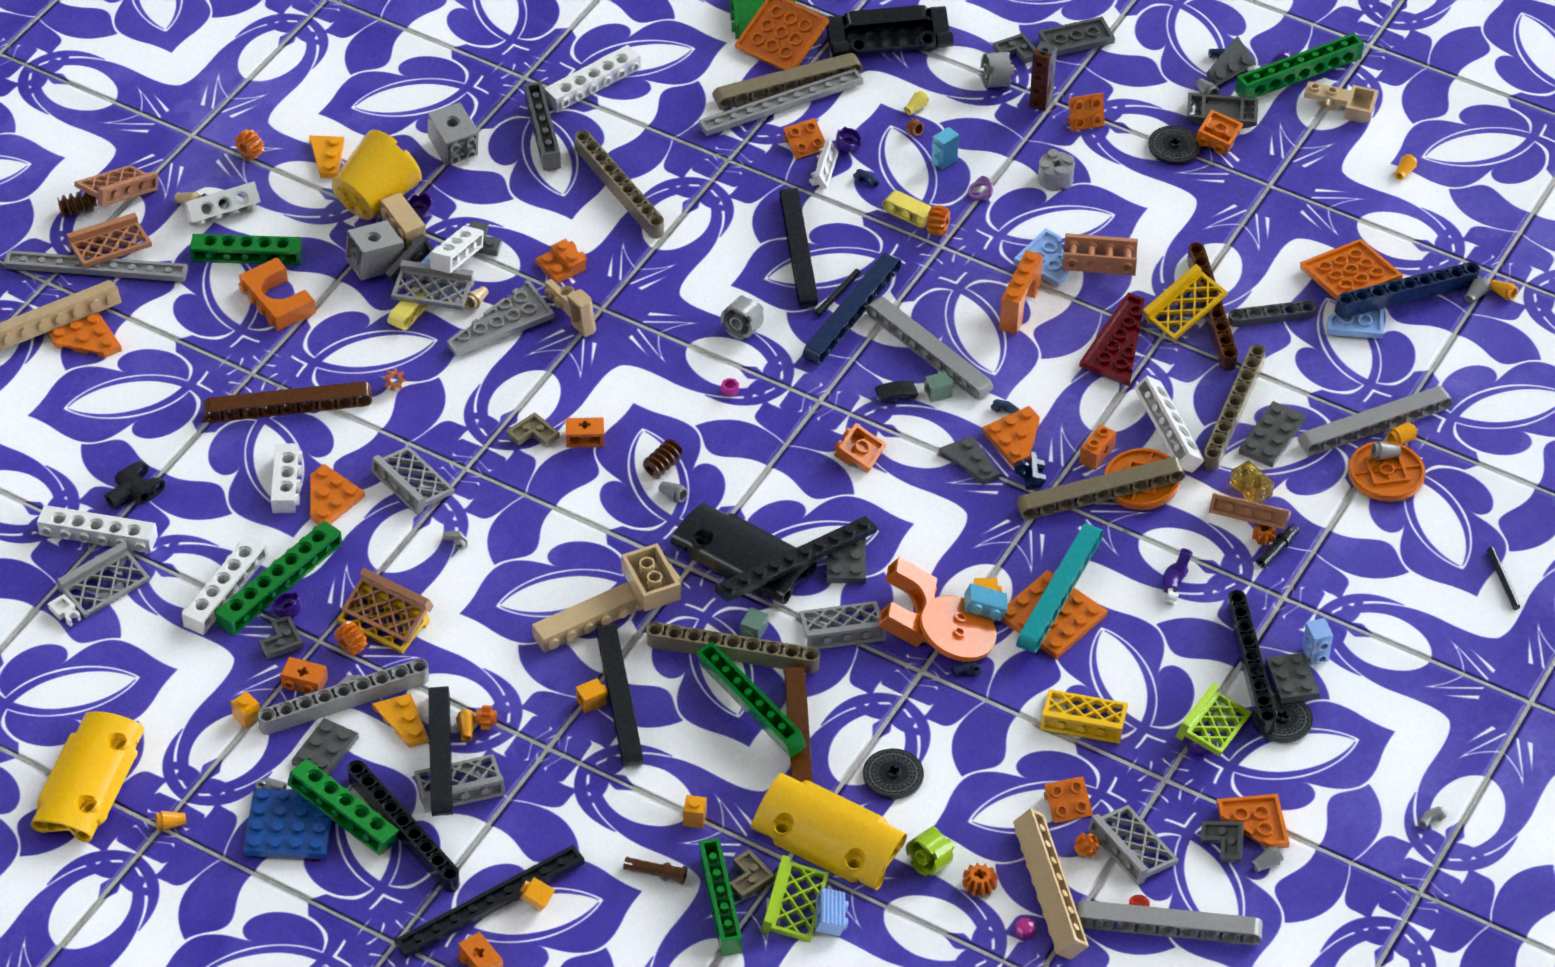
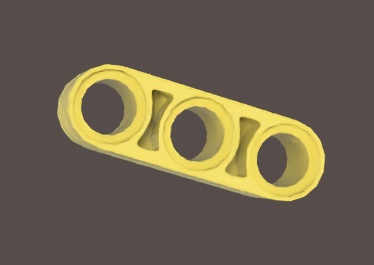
M897 190L892 191L882 202V207L886 212L920 228H924L927 225L930 205Z
M414 286V287L411 289V291H412V290H415V289H417V288H419V287ZM423 291L416 294V297L425 296ZM400 301L389 313L387 322L406 331L429 305Z

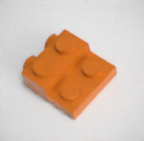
M1211 109L1199 128L1195 141L1202 147L1208 146L1213 148L1218 154L1224 153L1227 155L1234 145L1235 139L1243 127V123Z
M566 238L551 245V251L535 258L536 264L556 284L586 270V255L584 252H578L573 241L569 242Z
M855 423L852 429L849 427L842 435L845 439L843 441L839 440L833 449L836 450L835 457L847 465L854 463L868 473L887 444Z

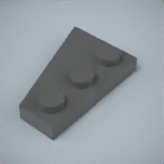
M1237 36L1206 72V75L1211 83L1220 86L1244 73L1248 67L1256 65V62Z
M421 234L418 238L414 239L410 247L401 253L398 260L389 266L385 274L392 284L395 285L402 260L420 263L433 250L426 236Z
M973 436L939 448V454L943 457L946 455L954 465H960L966 470L968 475L982 485L999 479L1000 473Z

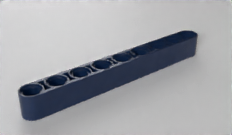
M886 253L880 256L806 344L802 354L803 358L819 365L823 363L864 314L866 306L879 296L898 273L902 263L900 259Z
M1468 262L1341 293L1338 296L1334 312L1337 316L1345 318L1468 288L1473 280L1478 278L1480 267L1476 263Z

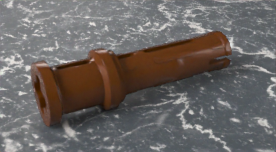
M628 856L624 860L625 862L632 863V865L623 864L624 870L660 876L663 881H678L681 885H684L687 878V866L682 868L676 867L668 862L662 865Z

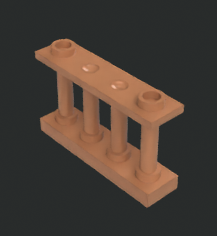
M1065 233L1062 270L1135 276L1138 239Z

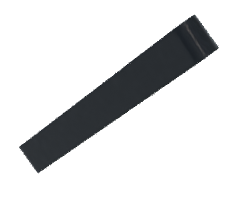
M798 188L780 189V204L799 307L818 306V295Z
M1233 590L1228 594V613L1257 727L1263 734H1272L1276 730L1277 713L1249 605L1243 591Z
M617 625L596 626L597 640L622 766L643 765L642 748Z
M449 686L428 687L432 817L453 815Z
M351 761L347 766L348 779L351 786L374 811L378 812L381 817L392 823L399 830L397 838L446 892L458 890L460 887V877L456 865L363 761Z

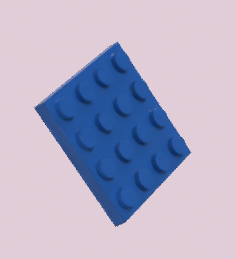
M254 788L243 856L326 859L332 819L293 789L264 788L257 790Z

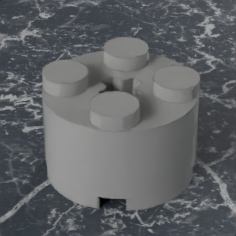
M1009 52L983 54L980 68H984V74H981L983 86L985 88L1010 87L1011 75L1014 74V65L1010 64Z
M1050 149L1039 160L1038 180L1040 185L1049 191H1058L1061 188H1064V190L1068 189L1073 184L1074 157L1064 152H1059L1056 149Z
M741 295L722 311L721 323L722 325L725 324L727 327L726 332L730 336L739 340L748 338L763 324V306Z

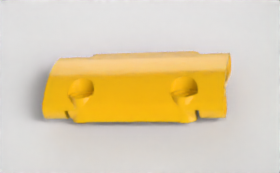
M99 711L86 712L77 731L69 735L38 797V809L31 821V827L41 833L70 830L79 841L90 842L97 827L107 819L120 788L138 755L136 746L144 732V727L140 723L121 715Z
M780 773L769 787L751 823V829L773 839L774 845L848 882L855 883L859 881L876 891L884 881L887 866L904 846L907 839V833L890 826L884 817L811 781L804 780L800 782L784 773Z

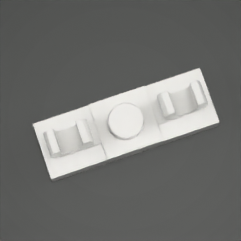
M831 140L825 141L823 148L818 150L820 155H817V168L815 172L811 173L813 178L809 179L812 186L819 184L822 189H826L829 186L839 154Z

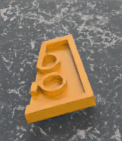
M309 135L320 178H335L340 170L345 143L344 137Z
M411 693L372 703V709L383 717L384 722L395 730V733L409 748L429 743L427 733Z

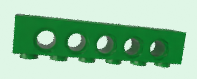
M192 234L190 245L191 262L263 264L278 258L283 265H301L303 253L302 237Z
M305 759L290 771L287 782L288 786L377 855H382L396 843L399 830L392 823H389L378 812L372 810L362 800L350 793L347 788L341 786L331 776L324 773L317 765Z
M720 838L699 841V858L721 956L742 953V935Z

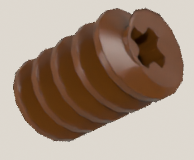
M84 191L82 196L79 192H76L75 198L72 193L69 194L68 199L65 195H62L61 201L57 197L60 213L63 218L66 217V212L73 216V211L75 210L77 215H80V209L87 213V208L89 207L94 212V207L97 206L96 198Z
M672 439L665 440L649 457L645 458L643 467L652 478L659 479L661 475H664L671 466H674L680 460V454H682L681 446Z

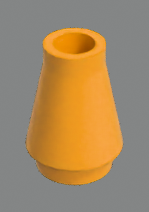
M1411 154L1402 156L1394 173L1395 177L1403 180L1417 167V159Z
M1492 280L1489 285L1490 290L1505 300L1515 299L1518 293V287L1514 283Z
M461 710L458 712V716H456L462 741H471L473 739L472 735L476 716L471 710Z
M160 811V813H155L156 829L165 831L177 826L186 825L185 812Z

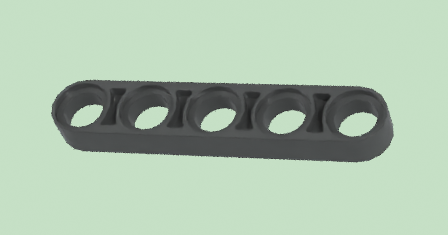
M1304 300L1233 309L1228 313V322L1233 327L1308 319L1315 316L1316 304L1313 301ZM1308 307L1312 311H1305L1303 308ZM1286 310H1293L1294 313H1287ZM1268 312H1275L1276 315L1271 316ZM1250 314H1256L1259 317L1253 318ZM1233 316H1238V317H1240L1241 319H1240V320H1234V319H1232V317H1233Z

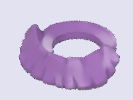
M980 176L969 186V197L975 201H988L993 194L991 180L986 176ZM976 186L987 187L984 193L980 195L972 194V189Z

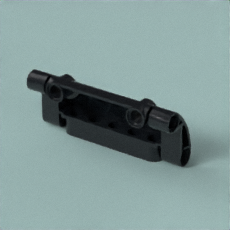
M925 5L849 11L844 16H827L829 23L826 26L833 57L848 53H854L860 58L866 54L910 50L927 52L932 48L953 47L954 45L953 33L949 31L946 6L927 8ZM923 40H929L930 43H925ZM854 46H860L862 49H856Z
M706 503L700 504L685 517L673 533L670 541L673 546L687 552L691 560L710 568L728 579L796 548L729 512L723 513ZM814 561L756 588L752 592L758 596H768L784 605L789 601L794 585L814 574L817 562Z

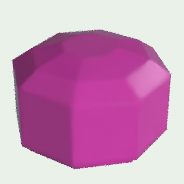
M727 378L722 381L721 392L725 396L732 397L738 394L739 383L736 379Z
M1020 918L1015 923V934L1021 939H1030L1035 934V922L1030 918Z

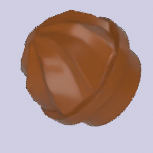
M911 119L906 124V131L909 135L919 136L923 133L924 125L920 120Z

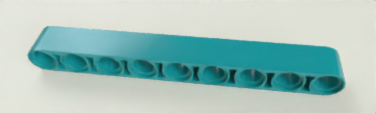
M1084 523L1021 630L1016 642L1017 647L1032 653L1038 651L1099 546L1104 533L1103 529Z

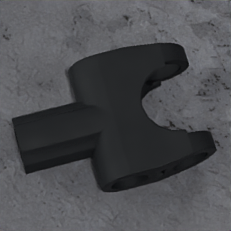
M139 461L117 473L115 482L119 486L104 494V497L112 509L131 498L139 505H143L163 491L165 481L161 477L143 479V476L149 470V466L144 461Z

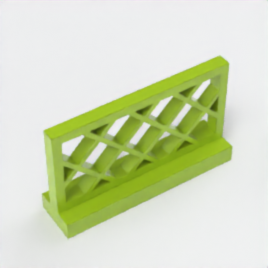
M1212 683L1183 720L1175 737L1181 741L1187 737L1220 757L1249 719L1252 712L1219 693L1220 686ZM1217 700L1224 703L1225 706H1219ZM1210 712H1216L1218 716H1211ZM1222 712H1229L1230 716H1224ZM1235 712H1239L1244 716H1236ZM1202 722H1209L1210 726H1204ZM1215 722H1221L1223 726H1216ZM1227 722H1234L1235 726H1229ZM1193 732H1201L1202 736H1198ZM1207 732H1213L1215 736H1208ZM1219 732H1226L1227 736H1221ZM1212 742H1218L1220 748L1213 745Z
M782 855L760 933L769 935V932L772 931L810 943L816 922V907H814L816 900L810 901L806 894L814 891L817 896L819 893L818 889L820 888L821 890V888L826 887L829 873L790 862L789 856ZM791 869L799 871L802 876L795 879L790 873ZM817 876L823 878V881L815 885L810 878ZM806 880L810 888L802 890L798 883ZM794 886L798 893L790 896L786 888ZM802 897L806 904L798 907L794 899ZM789 902L793 910L785 912L781 905ZM807 908L813 913V916L808 918L801 912ZM797 913L801 921L793 923L789 916ZM785 919L789 926L784 928L777 926L776 923L779 920ZM805 925L809 933H801L797 927Z

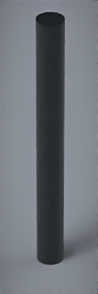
M856 268L814 312L815 316L820 317L861 274L859 269Z
M1489 547L1487 553L1513 610H1518L1520 604L1494 547Z

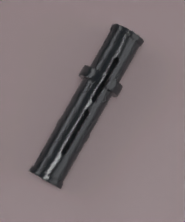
M1291 523L1283 533L1277 535L1276 540L1256 559L1258 566L1263 562L1264 564L1261 568L1265 569L1284 547L1290 545L1291 540L1300 532L1297 526L1292 530L1295 524Z

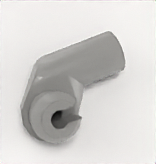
M266 778L258 780L255 787L257 790L264 788L282 790L287 789V783Z
M1440 806L1426 810L1418 821V825L1426 829L1432 819L1437 817L1440 821L1444 820L1447 817V812Z

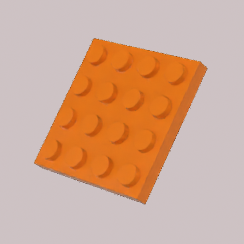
M765 0L734 46L736 49L781 71L798 67L829 23V19L791 0Z
M1362 239L1300 262V269L1336 301L1341 293L1403 278L1401 272Z
M1049 570L1045 571L1007 604L1008 609L1001 622L1020 634L1054 573ZM1074 588L1039 648L1057 660L1107 616L1108 610Z

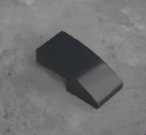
M895 381L875 387L879 401L884 403H897L899 398L916 399L918 396V391L913 381Z

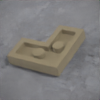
M534 412L506 430V436L518 446L534 437L546 447L560 438V432Z
M750 849L733 859V865L742 875L731 881L730 887L741 901L775 881V875Z

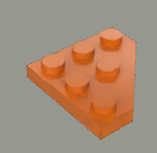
M99 312L47 332L48 338L57 349L63 350L65 347L73 349V352L83 354L91 352L98 354V357L104 358L122 351L120 343Z
M1027 406L982 427V433L1014 468L1020 460L1026 461L1030 458L1040 417L1030 406Z
M325 464L310 474V517L318 525L323 521L331 525L365 497V491Z
M1278 794L1217 799L1216 805L1221 821H1243L1244 835L1267 849L1274 846L1278 849L1289 848L1290 842Z

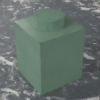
M946 371L925 377L924 391L931 403L952 397L954 382L952 378L948 377Z
M750 607L740 623V636L761 639L768 628V614Z

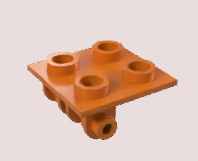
M1103 92L1069 98L1070 117H1067V122L1070 124L1071 131L1105 126Z
M815 118L783 128L785 133L783 139L790 144L796 160L819 153L818 150L824 146L825 140Z
M1083 776L1044 784V799L1048 800L1054 824L1093 816Z

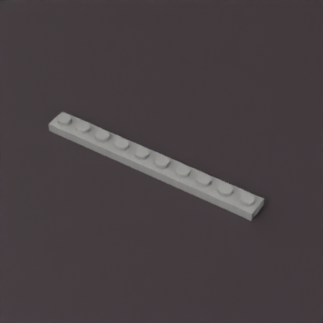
M854 68L699 120V127L706 136L862 85L863 77Z
M10 250L7 251L4 261V267L7 269L185 282L188 273V264L111 259L83 268L75 255ZM86 256L84 259L86 261L92 259L93 257Z

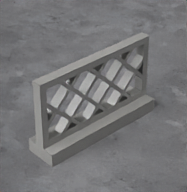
M402 260L400 264L401 270L391 294V300L463 310L470 289H473L474 272L472 270L456 268L449 274L430 269V264ZM406 278L412 280L405 283L402 279ZM425 281L430 283L422 285L420 282ZM417 284L419 288L411 291L409 287ZM438 284H446L447 286L440 288ZM433 286L437 289L432 293L427 291V289ZM459 286L465 288L458 291L456 287ZM405 289L408 292L404 295L397 294L399 291ZM451 289L455 292L449 296L444 293ZM422 291L425 294L423 297H416V294ZM440 294H441L442 297H443V299H441V300H435V299L433 298V297L438 296V295H440ZM457 297L461 299L460 303H454L451 301Z
M409 446L383 458L380 455L372 457L371 472L416 515L423 513L424 507L455 493V489ZM408 454L412 459L401 458V456ZM388 462H394V463H397V465H396V466H392V465H389ZM399 463L408 464L410 468L399 467ZM413 465L421 466L423 470L412 469ZM398 472L407 473L408 477L401 476ZM411 474L420 475L422 478H411ZM424 476L433 477L435 481L424 480ZM409 483L420 484V488L413 487ZM422 486H433V490L423 489ZM436 487L444 488L445 491H437ZM421 494L432 495V497L425 499Z
M121 542L57 579L58 591L62 595L65 594L75 604L76 609L85 619L149 582L150 576L130 554L128 546ZM126 558L131 563L130 568L119 566V564ZM107 569L115 570L114 577L103 576V572ZM118 571L129 572L128 579L117 578ZM132 573L140 574L143 577L138 581L130 580ZM90 579L99 580L97 586L86 584ZM101 581L112 582L111 589L100 587ZM115 582L126 584V588L122 590L114 589ZM74 588L82 589L81 596L72 595L70 591ZM85 590L96 591L95 598L84 597ZM99 592L110 593L109 598L105 600L97 599ZM82 601L93 603V607L85 611L82 607Z
M877 601L799 611L808 647L820 650L886 641V630L878 626L880 610ZM874 608V611L871 614L864 611L865 609ZM850 611L854 612L852 616L845 614ZM833 614L835 616L831 619L826 615ZM859 615H861V616L865 617L866 619H864L863 621H861V620L857 619V617H858ZM805 617H814L815 619L810 621ZM839 618H842L847 621L843 624L841 622H838L837 620ZM822 620L827 624L825 626H822L818 623Z
M494 754L452 763L453 807L506 795L504 779L500 774ZM484 763H492L488 768L481 766ZM469 767L471 768V770L469 772H465L462 770V768ZM430 768L414 771L425 813L431 812L430 791H427L430 788V780L426 781L420 778L430 776ZM477 770L483 772L480 777L474 775ZM456 775H460L463 777V779L461 781L455 780L454 777Z
M1129 805L1103 816L1096 814L1091 817L1088 831L1096 836L1102 847L1137 885L1144 883L1147 877L1178 864L1179 859ZM1127 813L1132 820L1120 818V815ZM1106 822H1114L1116 827L1109 826ZM1119 824L1130 826V831L1118 828ZM1133 827L1142 829L1144 834L1133 832ZM1117 834L1128 836V841L1122 840ZM1131 838L1141 839L1143 844L1131 842ZM1146 841L1155 843L1157 848L1146 846ZM1130 848L1141 850V855L1135 854ZM1144 851L1156 854L1155 858L1144 856ZM1158 855L1167 856L1169 860H1160ZM1143 862L1154 864V867L1148 869Z

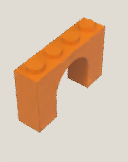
M1026 250L1001 298L999 330L1017 335L1023 323L1026 296L1035 298L1041 286L1042 254Z
M274 258L239 275L240 283H238L240 291L248 296L250 303L256 305L259 313L264 315L270 326L273 325L277 331L316 313L315 301L306 290L284 299H273L265 295L271 288L288 281L287 269L278 258Z
M898 557L888 566L885 581L904 591L911 598L915 607V613L891 601L880 611L878 626L918 647L922 642H926L920 629V615L925 605L934 599L937 591V578Z

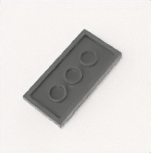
M1103 16L1038 30V37L1041 41L1057 45V56L1115 43V37Z
M1272 401L1240 446L1239 454L1273 468L1306 421L1307 415Z

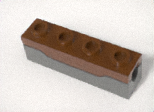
M1040 41L1033 53L1030 107L1046 111L1053 99L1057 45Z

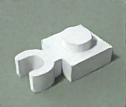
M65 594L48 603V609L59 620L65 617L67 625H73L72 618H76L78 621L81 620L80 613L76 610L75 604Z

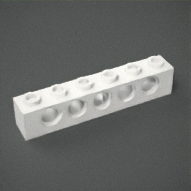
M626 45L545 87L544 93L547 104L556 112H559L581 101L589 95L641 69L640 55L629 45Z
M1146 375L1134 389L1171 456L1180 460L1183 470L1193 473L1205 460L1161 381Z
M44 505L37 520L39 535L111 547L124 542L129 550L151 553L158 537L156 523Z
M246 535L237 544L236 549L226 557L222 566L216 569L213 577L205 583L199 594L194 596L190 605L184 608L182 619L185 628L204 635L216 621L215 611L218 607L224 605L234 594H237L268 557L266 543Z

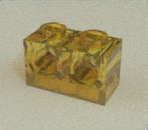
M1248 460L1231 470L1230 484L1242 493L1247 500L1261 503L1273 495L1274 482L1251 461Z

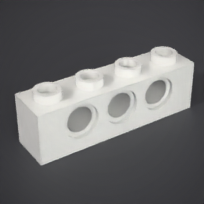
M255 181L183 202L189 223L195 222L196 226L206 223L205 219L212 217V220L222 218L223 213L229 212L232 215L239 213V209L246 207L247 210L257 207L256 203L261 202ZM237 194L243 196L244 201L242 204L236 202ZM221 199H224L227 203L225 209L219 207L218 203ZM204 204L209 206L210 211L208 214H204L201 210Z
M468 226L460 228L431 251L429 255V261H431L430 269L449 274L452 273L483 247L484 230Z
M298 443L275 444L271 491L272 513H296V505H300V495L297 494V491H301V481L298 477L302 476V466L299 463L303 462V452L299 451Z

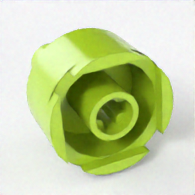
M932 826L907 843L906 854L911 856L912 861L910 863L917 872L923 876H933L952 862L954 844L950 839H946L936 827Z

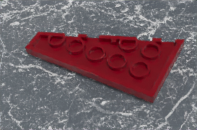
M1129 292L1126 294L1080 360L1079 367L1130 387L1144 298Z

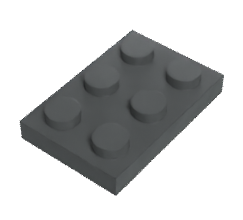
M866 538L827 555V583L866 584Z
M1305 653L1266 657L1265 664L1280 704L1320 699V692Z
M324 718L291 760L292 765L296 767L305 759H308L330 776L359 739V734Z

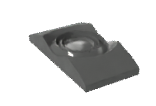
M1188 92L1186 119L1202 125L1212 109L1243 123L1242 129L1257 126L1259 99Z

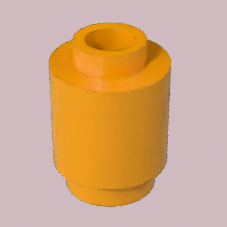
M1406 422L1392 428L1388 432V439L1390 442L1403 445L1416 439L1417 429L1414 424Z

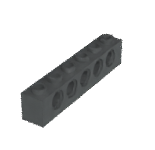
M542 82L524 84L525 102L543 171L561 168L560 149Z

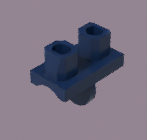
M1031 451L1028 460H1020L1014 467L1016 474L1021 475L1022 478L1025 477V489L1031 490L1034 485L1040 487L1044 485L1046 475L1041 473L1045 468V461L1037 459L1036 452Z

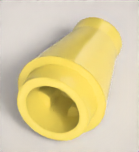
M923 91L915 92L904 107V111L911 116L927 105L929 101L928 96Z

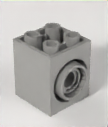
M461 102L428 113V137L445 166L456 164L459 161L478 155V131Z
M387 220L347 230L345 258L360 280L384 275L389 266L394 264L400 257L404 248V242Z

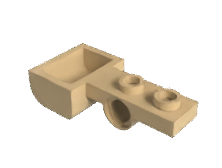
M1308 81L1304 98L1322 101V106L1328 110L1335 109L1337 105L1345 106L1344 118L1346 120L1366 123L1371 119L1379 90L1353 85L1351 90Z
M552 279L545 281L546 297L549 300L551 299L558 308H561L570 317L571 325L584 337L595 333L596 325L591 297L582 289L574 291V288L571 286L560 287Z

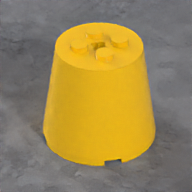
M370 130L363 137L331 182L333 192L338 200L351 213L364 220H371L380 213L382 199L400 192L402 195H405L422 180L420 168L412 155L407 150L403 151L397 146V140L379 130Z

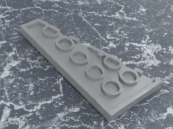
M527 279L524 285L519 289H514L509 297L502 298L483 313L484 316L479 320L475 319L471 322V326L467 329H462L447 340V346L455 357H459L555 318L554 312L531 281Z

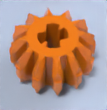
M252 129L243 130L235 138L236 143L234 145L246 160L256 159L264 151L262 138Z
M934 205L930 208L926 223V229L929 234L943 236L947 233L950 224V211L948 207Z
M347 621L341 624L334 632L338 645L348 655L354 656L367 646V637L364 636L360 626H356L354 622Z
M977 862L975 867L969 865L968 870H964L962 885L966 888L967 893H972L973 897L980 895L983 898L984 894L990 896L992 891L996 889L998 876L997 873H994L993 867L987 868L986 863L980 866Z

